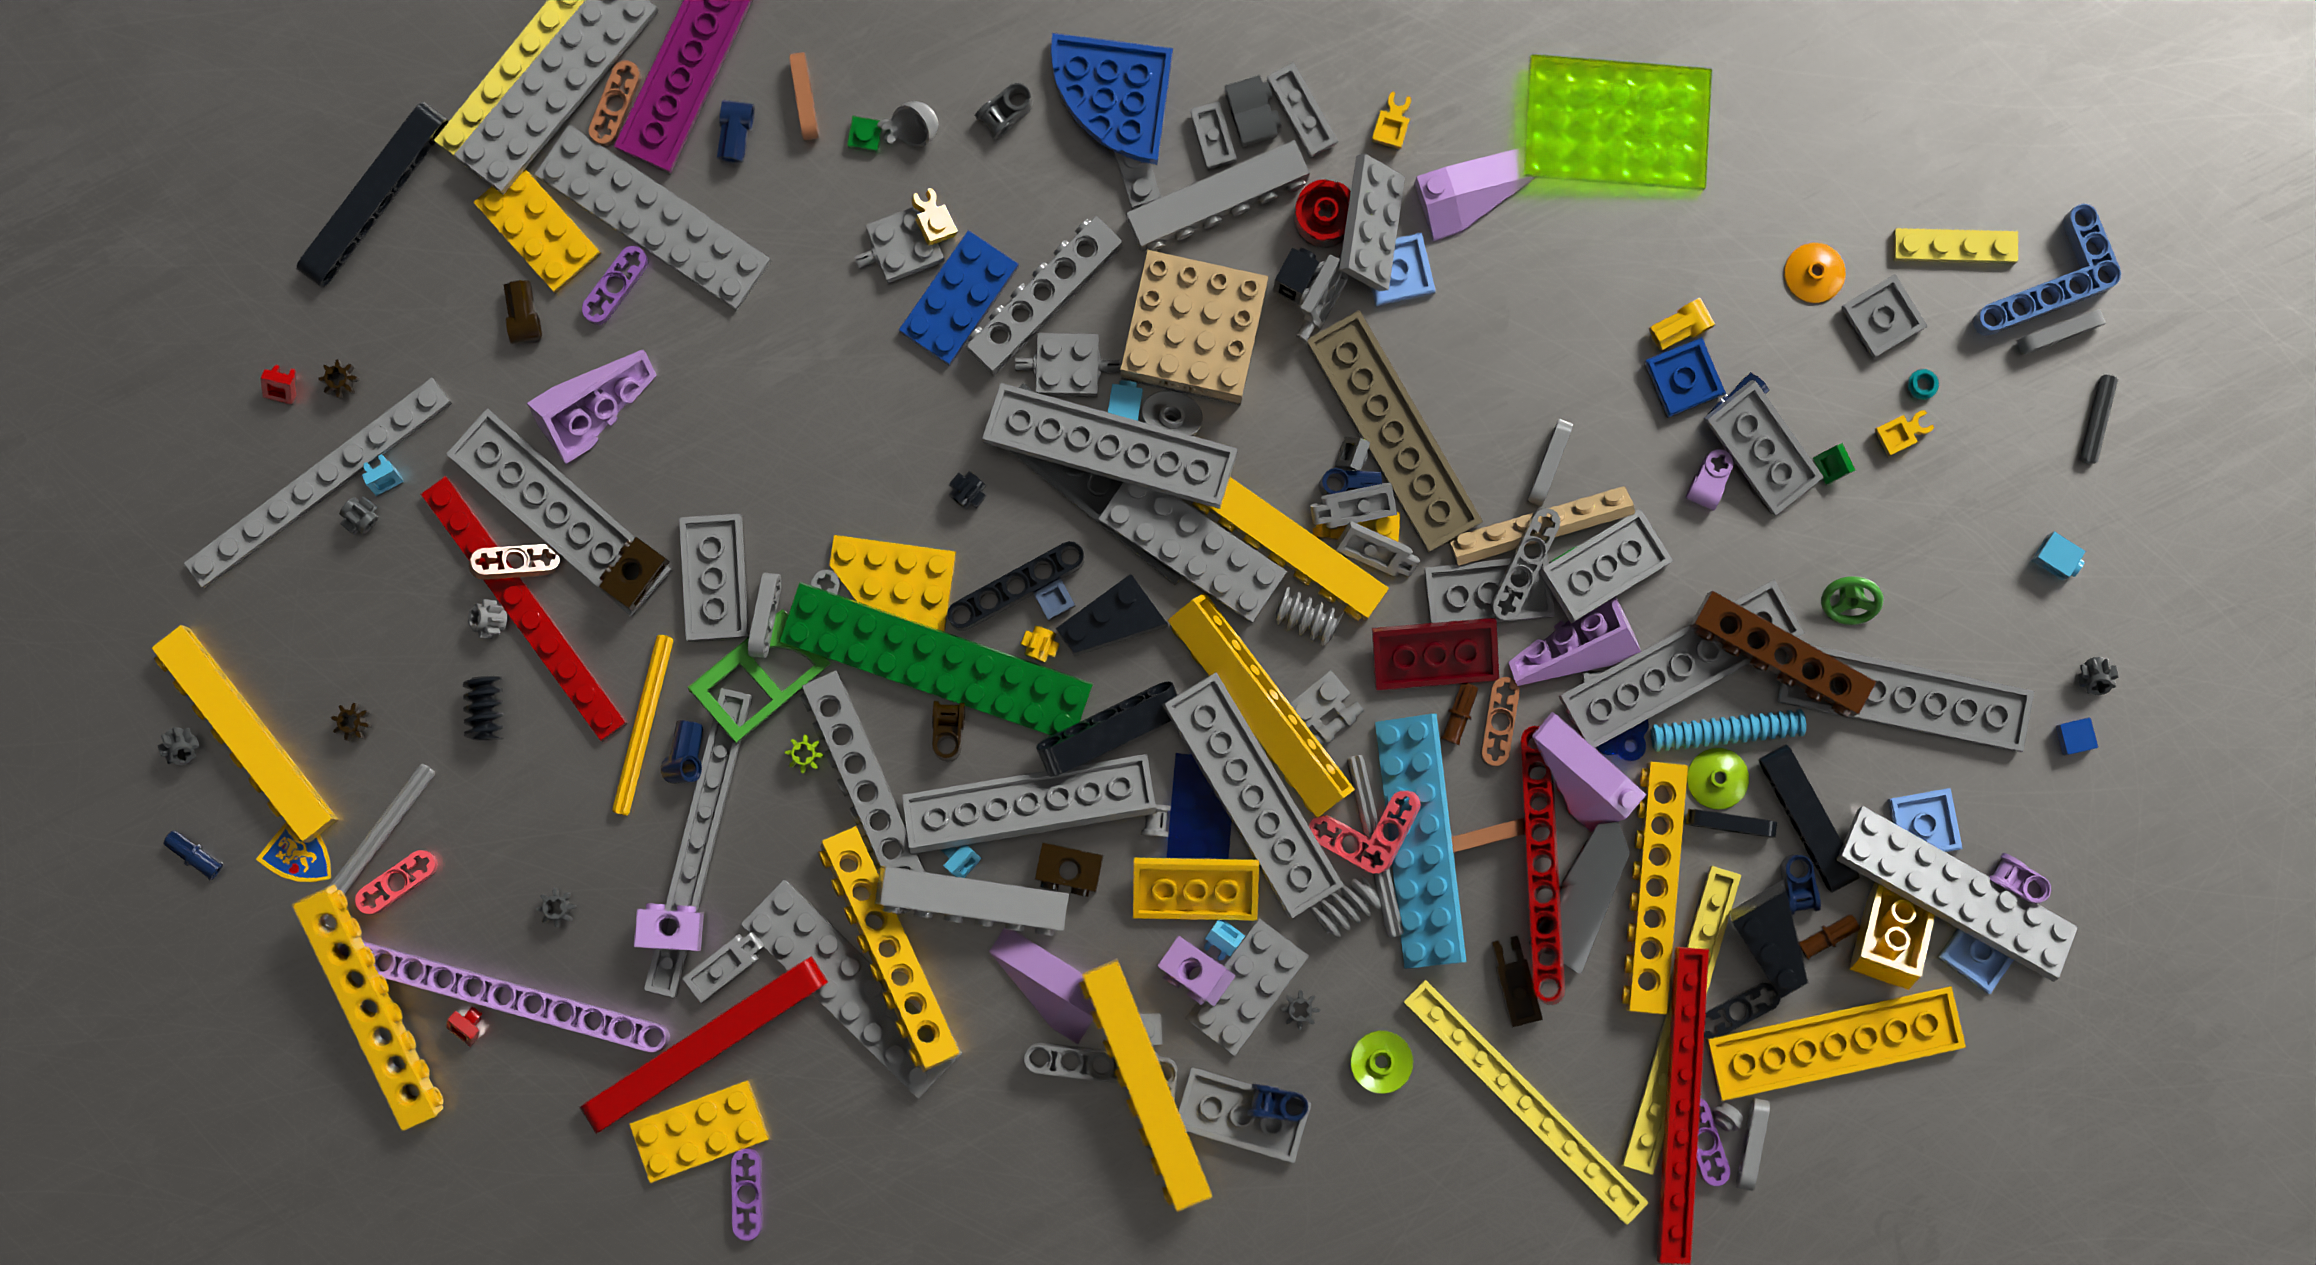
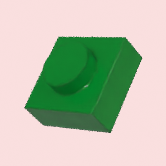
M852 116L848 148L878 153L882 129L878 128L877 124L881 120Z
M1843 443L1835 445L1813 457L1818 470L1824 477L1823 480L1826 485L1856 471Z

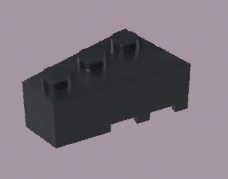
M1130 574L1058 626L1056 631L1072 654L1078 656L1126 639L1166 628L1168 623L1132 574Z
M1783 879L1730 910L1732 924L1781 999L1808 984Z

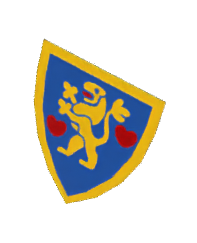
M287 822L283 824L256 858L258 862L270 871L290 880L317 882L331 879L330 858L321 836L319 835L310 843L302 842L301 840L295 841L285 828L289 825Z

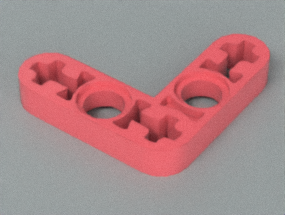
M1409 790L1395 793L1390 799L1371 838L1327 815L1312 819L1309 823V828L1321 846L1370 873H1383L1391 866L1420 810V799L1418 795ZM1409 797V804L1412 806V809L1404 810L1400 817L1401 819H1406L1405 824L1397 818L1390 817L1391 813L1394 815L1399 814L1402 805L1398 803L1399 799ZM1327 822V829L1329 831L1338 833L1339 829H1341L1342 832L1337 836L1336 840L1330 835L1320 837V830L1317 828V825ZM1388 823L1395 824L1399 829V835L1394 841L1387 840L1383 835V829ZM1348 835L1356 838L1358 842L1357 850L1354 853H1347L1343 848V839ZM1366 844L1369 845L1365 850L1368 853H1382L1380 859L1384 861L1383 865L1379 864L1374 867L1372 865L1374 860L1366 855L1362 856L1361 860L1358 859L1363 853Z

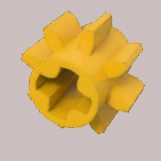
M1036 625L1033 632L1026 630L1020 643L1026 647L1024 655L1044 663L1048 656L1055 658L1060 645L1059 642L1054 641L1056 633Z

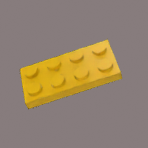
M526 169L504 194L491 186L474 201V204L555 294L601 255L600 251Z
M1134 858L1133 918L1257 921L1259 860Z
M749 1080L630 1123L650 1183L769 1139Z

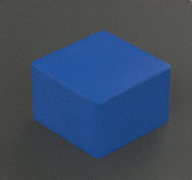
M2088 717L2056 726L2064 756L2098 748L2091 718Z

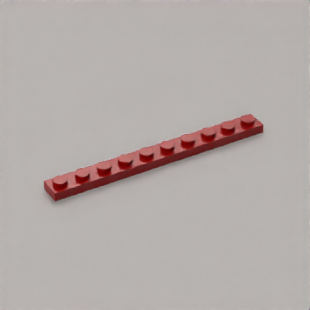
M443 477L421 493L424 500L469 561L472 554L478 549L498 547L448 477ZM497 556L498 558L495 563H486L485 558H480L476 565H482L483 570H487L490 564L498 563V570H501L499 565L501 557ZM506 558V563H507V565H508L510 568H513V569H514V567L511 565V563H510V562L508 561V559ZM522 578L485 579L486 585L599 740L604 741L626 725L625 719Z
M1675 947L1657 1262L1691 1265L1709 949Z

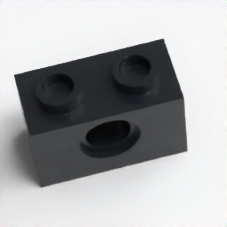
M1292 247L1275 278L1273 292L1300 305L1301 297L1304 291L1310 288L1320 263L1315 260L1316 255L1305 248H1300L1298 251Z

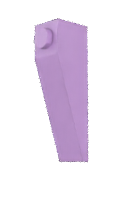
M1526 146L1443 167L1417 176L1414 185L1433 241L1463 232L1476 220L1486 215L1495 206L1539 176L1540 173L1531 147Z

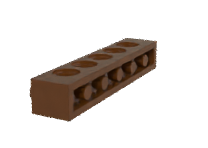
M1715 591L1707 593L1690 624L1691 627L1696 629L1695 634L1709 642L1712 639L1723 644L1722 649L1735 657H1739L1740 654L1751 660L1749 664L1762 672H1766L1767 669L1778 675L1776 679L1789 687L1794 685L1801 687L1805 690L1804 695L1819 703L1821 700L1833 705L1831 708L1833 712L1846 718L1849 715L1855 716L1860 714L1876 684L1875 680ZM1722 618H1728L1733 622L1734 630L1731 634H1726L1721 630L1720 621ZM1750 633H1755L1760 637L1761 645L1759 649H1753L1748 645L1747 637ZM1777 648L1784 649L1788 654V661L1785 665L1779 664L1775 659L1774 654ZM1805 663L1811 664L1815 669V676L1812 680L1806 679L1802 674V667ZM1832 678L1838 679L1842 684V692L1839 695L1833 694L1829 688Z

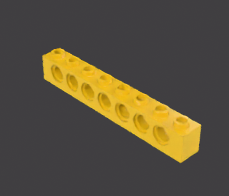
M1649 762L1646 768L1641 769L1640 787H1645L1644 793L1646 796L1637 807V817L1642 818L1641 830H1636L1635 848L1639 849V859L1633 862L1632 879L1637 880L1636 892H1631L1629 910L1634 911L1633 923H1628L1627 942H1631V953L1625 955L1624 973H1629L1628 986L1623 985L1621 1003L1626 1004V1011L1667 1014L1688 765ZM1658 786L1666 788L1669 792V799L1665 804L1657 802L1654 797V791ZM1655 817H1660L1666 822V831L1662 835L1656 834L1652 830L1651 823ZM1653 848H1658L1663 852L1664 860L1659 866L1652 864L1649 860V852ZM1650 879H1655L1661 884V892L1656 897L1649 895L1646 890V884ZM1648 910L1655 911L1659 917L1658 924L1653 928L1646 926L1643 920L1644 914ZM1646 941L1652 942L1656 947V953L1651 959L1645 958L1641 953V946ZM1643 972H1648L1653 977V985L1648 990H1643L1638 984V978Z
M855 826L823 840L820 845L821 851L818 852L820 861L825 869L830 867L834 879L831 880L832 887L838 897L843 896L847 907L843 908L850 925L856 924L860 933L856 938L862 952H868L873 963L869 967L876 982L882 981L886 992L882 993L883 999L889 1010H895L899 1019L895 1021L897 1030L902 1039L907 1037L912 1049L908 1050L912 1063L915 1067L920 1066L922 1071L925 1072L956 1058L960 1054L959 1049L897 914L884 912L883 905L875 904L879 875L857 827ZM844 859H851L855 862L857 869L850 873L844 872L840 867V862ZM856 887H864L869 892V898L859 901L853 896L852 890ZM869 915H876L881 919L882 926L878 929H871L867 926L865 918ZM883 943L891 944L895 949V955L888 958L883 957L879 953L878 946ZM896 971L905 973L908 983L904 986L894 984L891 974ZM907 1000H916L921 1006V1011L918 1014H909L905 1010L904 1003ZM921 1028L930 1029L933 1032L934 1040L930 1043L921 1042L917 1036V1031Z
M333 884L300 899L292 906L401 1130H406L435 1117L443 1109L442 1095L438 1088L433 1087L428 1077L430 1073L426 1062L423 1059H419L415 1050V1039L403 1026L401 1010L396 1003H392L387 993L389 991L387 981L382 975L378 974L374 966V955L369 947H365L360 937L361 928L358 922L351 918L346 908L348 903L344 893ZM325 915H330L334 918L336 922L335 928H331L325 923ZM339 943H343L349 948V956H344L339 952ZM353 971L362 975L363 984H358L353 980ZM365 1001H373L377 1006V1012L369 1011ZM379 1028L388 1030L391 1040L383 1039L379 1034ZM393 1056L400 1057L403 1060L404 1068L395 1066ZM406 1085L415 1086L418 1090V1096L410 1095L407 1092Z

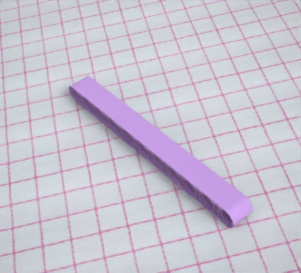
M363 941L365 947H369L374 955V966L378 974L389 980L647 1052L661 1051L667 1047L670 1041L669 1031L665 1026ZM342 943L339 947V952L344 956H348L349 948ZM383 954H387L391 959V966L386 971H382L378 966V959ZM413 962L418 963L421 967V974L415 980L411 979L408 975V967ZM444 970L451 976V982L446 988H442L437 981L439 973ZM472 979L478 980L481 984V991L477 996L470 995L467 990V985ZM503 987L508 988L511 992V999L506 1005L501 1004L497 999V993ZM533 995L537 996L541 1001V1008L537 1013L530 1012L527 1007V1001ZM561 1004H566L571 1009V1016L565 1022L561 1021L557 1016V1009ZM592 1012H596L601 1017V1025L596 1030L590 1029L587 1025V1017ZM623 1020L627 1021L632 1028L631 1034L627 1038H621L616 1031L617 1025ZM651 1029L658 1030L662 1036L660 1044L656 1047L649 1045L646 1039Z

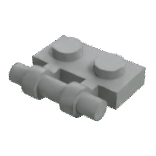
M1332 670L1290 702V705L1308 728L1312 726L1317 733L1314 736L1321 745L1325 742L1327 744L1335 739L1333 735L1346 725L1350 727L1356 722L1355 718L1364 711L1357 701L1348 708L1344 706L1342 701L1350 695V692ZM1334 709L1339 716L1325 726L1320 718Z

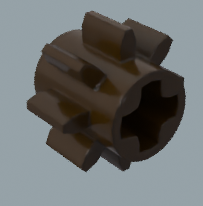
M338 359L335 360L334 366L328 367L323 365L326 371L324 376L319 377L318 380L327 384L324 389L327 395L335 390L336 397L342 399L343 393L348 391L352 394L355 393L352 388L353 384L360 381V379L350 374L354 370V366L348 364L343 368L342 362ZM340 373L345 378L344 380H340L339 385H337L333 382V380L338 379Z
M353 703L351 709L340 705L339 710L341 712L338 716H331V719L336 721L338 726L333 732L336 734L345 732V741L350 742L352 735L363 739L364 735L362 732L364 729L372 728V725L366 723L365 719L370 712L364 710L359 713V704ZM349 716L357 718L354 721V728L346 726L349 723Z

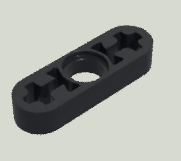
M1688 809L1686 825L1761 837H1776L1777 822L1697 809Z
M1760 983L1705 1011V1018L1708 1017L1710 1020H1716L1722 1017L1718 1013L1722 1009L1723 1016L1730 1023V1026L1726 1028L1725 1022H1721L1714 1027L1716 1031L1714 1034L1711 1031H1704V1039L1721 1037L1772 1011L1779 1005L1781 997L1772 984ZM1761 989H1764L1765 992L1771 991L1773 993V996L1769 999L1771 1004L1767 1005L1765 1002L1756 1004L1754 1007L1758 1011L1753 1014L1752 1005L1745 997L1750 995V999L1755 1000L1761 996ZM1735 1002H1740L1746 1007V1015L1742 1020L1737 1021L1730 1016V1006Z

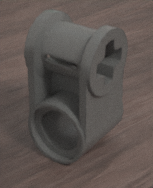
M1013 83L994 99L985 103L975 113V117L977 120L981 119L991 130L993 139H998L1032 109L1033 99L1031 93L1024 84ZM1017 93L1026 96V101L1020 106H1014L1010 103L1012 96ZM991 115H993L999 123H997Z

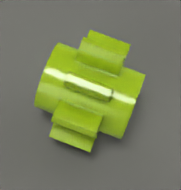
M805 734L803 742L798 743L796 740L791 739L794 747L792 751H785L786 755L793 758V761L788 766L793 768L797 764L801 765L800 771L802 774H805L806 767L812 766L816 770L819 769L815 762L817 758L825 756L816 750L820 742L815 741L810 744L809 737ZM804 746H807V750L812 752V757H807L806 762L802 763V758L797 756V752L803 751Z

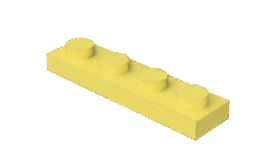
M1896 228L1893 234V261L2015 264L2018 262V231Z

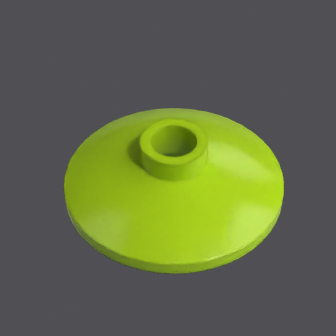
M1711 748L1701 752L1693 759L1687 772V784L1691 795L1701 805L1710 809H1726L1734 806L1744 797L1749 785V773L1744 761L1733 751L1725 748ZM1717 772H1721L1725 776V781L1722 784L1717 783L1714 779Z
M1371 1032L1362 1037L1352 1051V1073L1358 1083L1371 1092L1382 1094L1396 1091L1407 1082L1412 1073L1413 1055L1411 1049L1403 1038L1393 1032ZM1378 1056L1386 1057L1387 1064L1385 1067L1379 1068L1376 1066L1375 1060Z

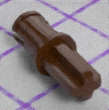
M1469 683L1461 684L1453 708L1448 710L1450 716L1444 733L1441 736L1442 740L1456 745L1460 744L1467 720L1472 718L1470 712L1478 693L1476 686Z
M1851 914L1828 927L1823 925L1821 926V931L1803 941H1799L1800 949L1809 960L1814 955L1831 946L1835 948L1836 943L1859 931V923Z

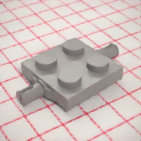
M914 207L867 224L866 227L871 238L872 250L855 256L859 268L877 262L883 269L888 283L943 263L945 259L940 249V242L927 245L915 220L917 214L921 212L917 211Z
M1342 252L1339 258L1329 254L1325 262L1322 261L1318 265L1315 272V282L1311 289L1307 288L1301 297L1300 305L1302 306L1300 308L1305 317L1296 337L1305 342L1308 341L1314 327L1321 330L1349 278L1348 274L1339 270Z
M1037 333V350L1034 358H1015V371H1034L1036 393L1047 396L1097 397L1098 380L1101 372L1119 373L1120 360H1101L1099 334Z

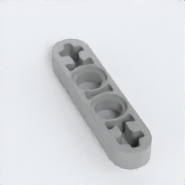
M1540 508L1530 518L1491 603L1492 612L1499 619L1512 620L1517 617L1560 526V517L1553 509ZM1548 513L1551 515L1549 520L1553 522V526L1544 528L1542 535L1548 536L1546 542H1544L1539 537L1530 536L1532 529L1536 533L1539 532L1541 523L1538 522L1539 516L1545 517ZM1530 541H1536L1541 548L1539 556L1535 559H1529L1524 554V546ZM1517 569H1522L1527 574V582L1522 587H1515L1511 582V574ZM1507 586L1512 591L1521 592L1520 598L1513 595L1510 601V605L1514 607L1513 611H1506L1502 615V608L1498 606L1500 600L1506 601L1510 594L1504 592L1505 587Z

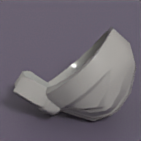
M910 101L898 107L891 119L879 121L877 127L883 130L890 129L883 137V142L893 143L900 138L911 146L921 147L931 142L936 135L938 119L935 112L925 103Z

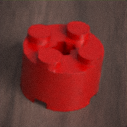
M1320 179L1311 182L1300 192L1295 206L1294 222L1297 231L1307 242L1316 247H1329L1339 244L1344 240L1351 195L1350 189L1340 182ZM1321 208L1325 212L1331 210L1330 218L1319 215Z

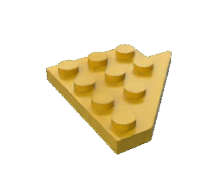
M834 535L829 565L857 602L945 632L956 551Z

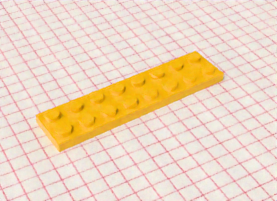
M1952 986L1707 1039L1721 1101L1966 1048Z

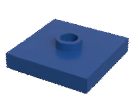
M1702 337L1644 361L1668 418L1726 394Z

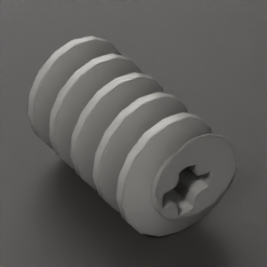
M1287 587L1275 613L1276 624L1280 625L1287 619L1288 630H1291L1298 624V635L1302 636L1307 630H1310L1309 639L1313 641L1317 636L1321 635V645L1325 646L1332 639L1344 613H1341L1335 619V608L1331 607L1326 613H1323L1324 603L1320 602L1316 607L1312 608V597H1308L1301 603V592L1298 591L1291 598L1289 597L1290 587Z
M1363 874V884L1356 879L1351 880L1353 890L1346 886L1341 887L1342 898L1336 893H1332V905L1322 900V912L1315 907L1310 908L1327 934L1332 933L1337 938L1340 937L1338 928L1340 925L1349 931L1351 929L1349 919L1351 918L1359 924L1361 922L1359 912L1370 916L1369 905L1371 904L1377 909H1381L1379 897Z

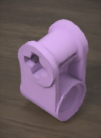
M1717 449L1705 456L1698 473L1689 487L1686 499L1713 511L1716 509L1734 464L1729 452ZM1720 456L1722 458L1721 463L1725 465V468H1721L1716 472L1713 470L1714 464L1711 463V460H1715Z
M2002 853L2000 857L2002 861L1993 876L1989 875L1990 880L2032 904L2047 900L2051 893L2049 881L2028 868L2020 860L2009 854ZM2031 881L2038 883L2041 888L2038 898L2031 897L2027 891L2028 884Z

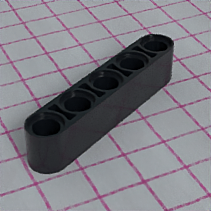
M1071 541L1062 543L950 605L947 617L950 624L958 631L969 630L1034 595V592L1076 572L1084 563L1082 547ZM1068 549L1077 551L1079 554L1078 561L1074 564L1064 563L1062 561L1063 552ZM1047 564L1052 568V573L1047 579H1039L1035 576V569L1038 565ZM1013 579H1020L1025 583L1024 590L1019 594H1012L1007 589L1009 582ZM988 593L994 594L998 598L996 606L991 609H985L980 604L981 598ZM960 608L970 611V619L963 624H958L953 619L955 611Z
M1166 681L1154 685L1039 742L1036 749L1049 776L1061 775L1170 722L1171 719L1162 705L1178 695L1173 682Z
M1785 744L1759 758L1758 761L1763 773L1827 889L1833 893L1858 880L1860 876L1857 871L1837 861L1843 843L1790 747Z

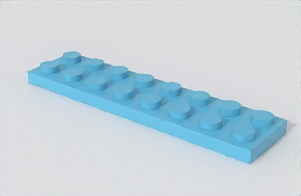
M1437 714L1375 722L1385 809L1395 793L1406 790L1418 795L1421 805L1410 830L1392 862L1396 899L1404 931L1401 935L1404 968L1467 962ZM1410 798L1399 799L1398 803L1402 805V808L1398 815L1391 813L1390 817L1397 818L1405 824L1406 819H1401L1400 817L1404 810L1412 809V806L1409 804ZM1388 823L1389 841H1394L1399 835V829L1395 824Z

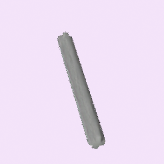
M1357 755L1349 757L1347 764L1352 786L1355 789L1354 794L1363 833L1371 838L1379 822L1364 757ZM1380 852L1377 854L1368 853L1369 857L1374 860L1372 864L1374 867L1379 864L1383 865L1384 861L1380 859L1382 854ZM1390 869L1383 873L1373 874L1387 936L1392 938L1401 936L1404 931Z
M425 764L418 766L329 886L335 884L338 890H341L344 895L435 775V772Z

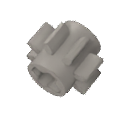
M483 599L482 604L476 603L471 608L468 615V623L473 632H479L480 638L493 639L494 634L500 635V632L505 629L507 614L503 606H497L496 600Z

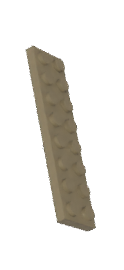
M1356 311L1310 337L1306 342L1361 438L1370 442L1368 450L1386 481L1392 484L1393 493L1428 553L1481 524L1483 520L1361 311Z

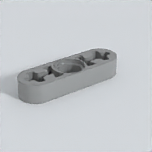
M2097 309L2017 340L2022 355H2026L2088 332L2106 323L2101 310Z
M1558 419L1531 488L1528 502L1542 507L1572 431V423Z
M763 573L748 642V653L751 657L766 658L768 655L781 593L782 581L780 574Z
M1752 1099L1737 1172V1188L1751 1191L1755 1188L1769 1118L1770 1101Z

